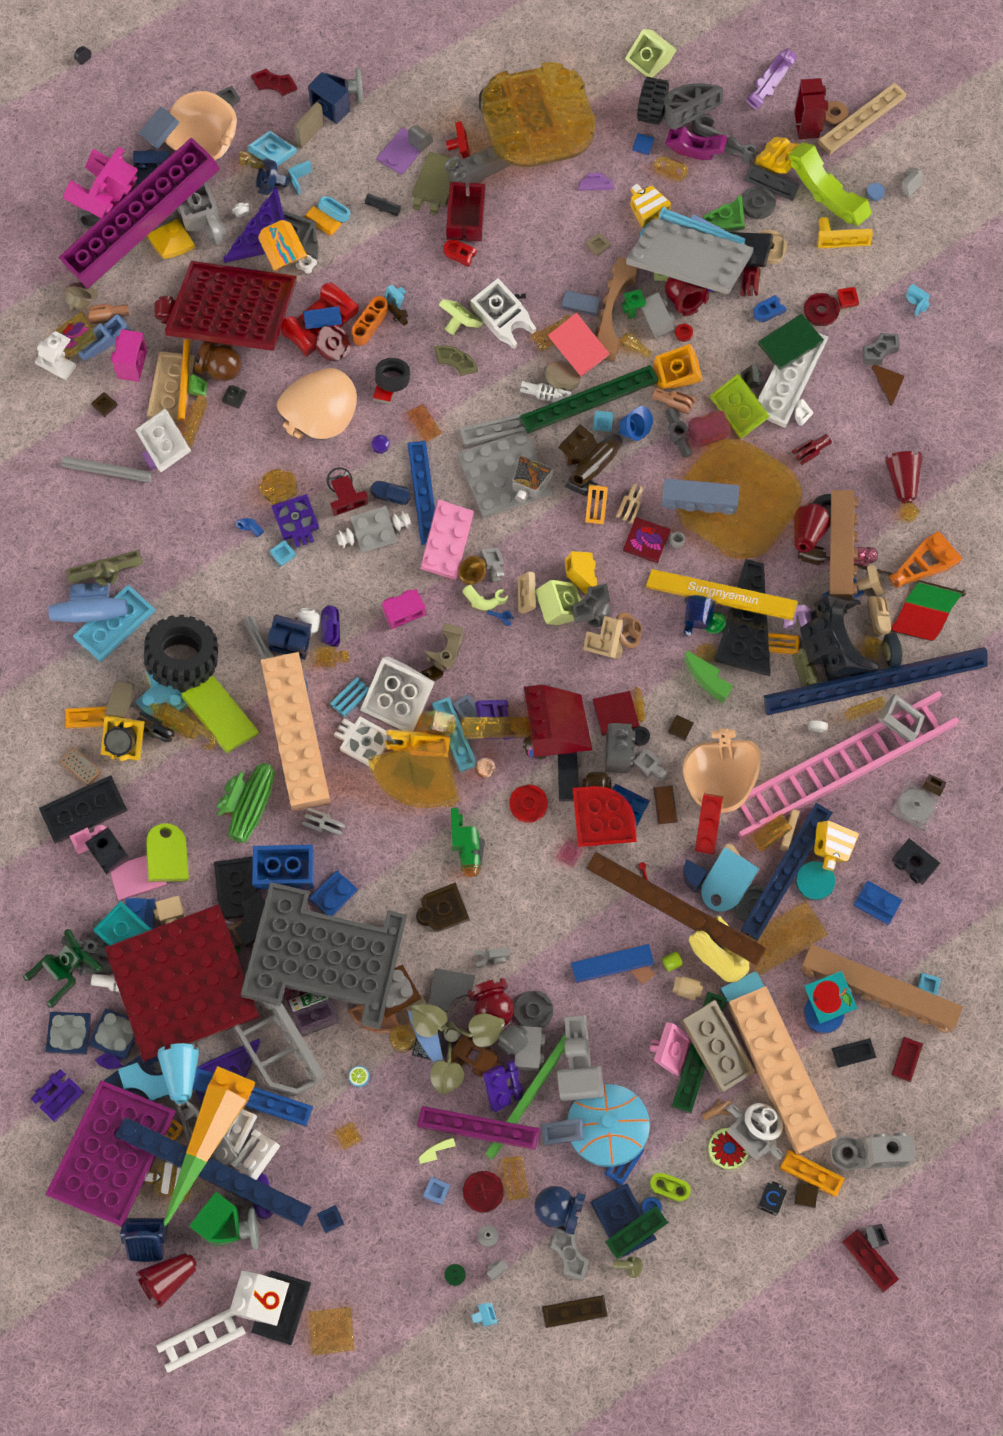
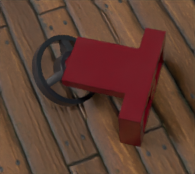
M336 467L328 473L326 478L327 486L336 493L338 498L337 501L330 503L334 517L369 504L366 491L356 493L352 484V475L347 469ZM335 470H345L343 475H337L335 478L330 477L331 473ZM329 480H331L334 490L330 487Z

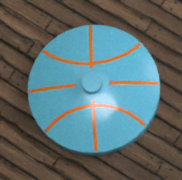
M603 1084L604 1097L575 1100L570 1108L567 1120L583 1119L584 1140L571 1142L575 1151L583 1159L601 1167H616L630 1162L643 1150L649 1136V1115L645 1105L635 1093L619 1085Z

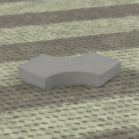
M555 1228L550 1248L555 1250L563 1260V1275L584 1281L590 1260L578 1252L575 1245L576 1233L572 1235L565 1233L566 1230Z

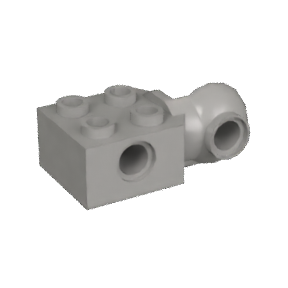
M205 182L177 210L186 231L205 230L209 242L214 241L217 247L227 234L223 222L219 221L217 206L208 184Z
M905 1132L894 1133V1136L886 1137V1134L879 1133L874 1134L871 1138L865 1136L858 1139L843 1136L833 1142L830 1155L835 1165L843 1170L909 1167L915 1161L913 1135L907 1136ZM886 1147L890 1148L892 1153L888 1152ZM843 1149H847L851 1152L850 1159H846L843 1157Z

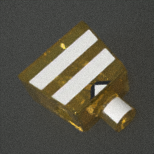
M159 1162L157 1172L149 1171L144 1184L155 1185L154 1192L157 1195L172 1198L181 1169L168 1162ZM191 1188L182 1202L189 1203Z

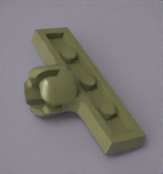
M139 549L68 568L66 573L69 583H80L84 579L92 577L96 579L99 585L107 586V583L113 585L117 581V572L121 569L138 567L140 564H143Z

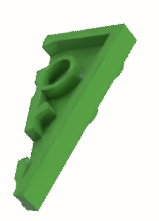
M738 196L737 200L728 205L724 204L719 209L709 212L703 216V219L724 229V231L744 230L742 196Z

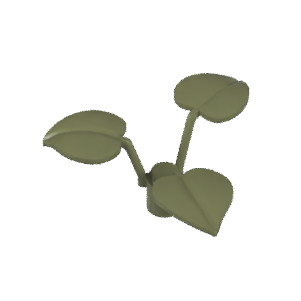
M424 1003L411 1006L412 1023L415 1031L423 1037H432L437 1034L438 1030L443 1031L444 1038L448 1043L447 1062L443 1060L436 1061L430 1071L431 1082L440 1094H447L455 1090L464 1080L462 1066L455 1062L451 1063V1044L459 1039L460 1033L468 1037L473 1036V1042L476 1046L487 1047L499 1039L498 1037L505 1025V1021L502 1018L487 1013H480L473 1016L470 1020L468 1027L471 1033L463 1030V1028H459L455 1022H447L446 1013L438 1006Z

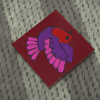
M636 517L623 552L658 563L671 529Z

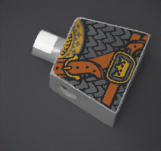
M520 455L512 482V489L517 491L515 499L521 503H524L528 496L536 499L551 480L553 468Z

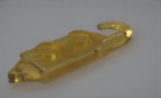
M166 702L149 705L156 714L157 719L162 721L163 724L188 739H194L200 734L210 741L209 745L203 744L201 746L205 750H211L215 747L216 739L213 733L198 724L190 716Z

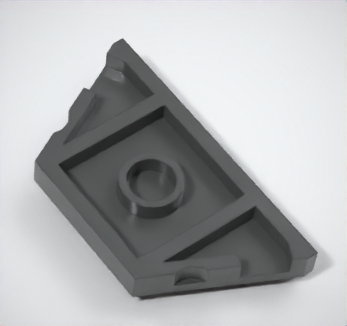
M283 211L285 221L292 224L306 255L318 259L316 222Z

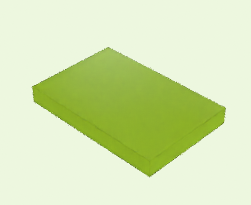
M738 373L709 396L740 439L747 436L770 417L769 413Z

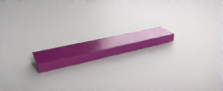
M422 1106L417 1123L418 1128L536 1150L541 1131L540 1128L426 1106Z

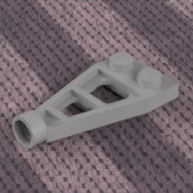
M188 1099L183 1104H176L174 1101L173 1103L179 1112L189 1146L193 1133L190 1120L196 1116L198 1117L200 1109L191 1099ZM224 1136L210 1158L227 1166L238 1158V1155L234 1151L229 1139Z

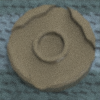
M552 362L545 370L546 381L558 389H562V387L567 388L566 390L575 389L581 380L580 375L572 365L565 362Z

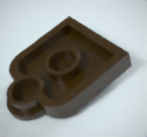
M456 882L425 894L421 900L422 907L416 913V919L419 924L430 926L436 932L444 931L470 920Z

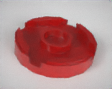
M532 784L520 786L511 794L509 799L510 811L519 821L533 823L540 820L546 814L548 799L545 792L538 786Z

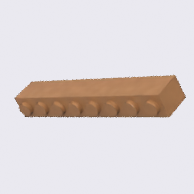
M813 944L810 945L800 969L808 977L815 978L816 976L821 979L842 971L851 994L855 992L860 994L863 1000L877 1001L885 1009H896L904 1017L913 1016L921 1024L937 1026L936 1029L943 1033H948V1031L952 1033L963 1006Z

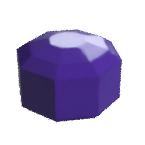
M381 434L373 437L371 442L374 452L380 454L387 452L390 446L387 436Z

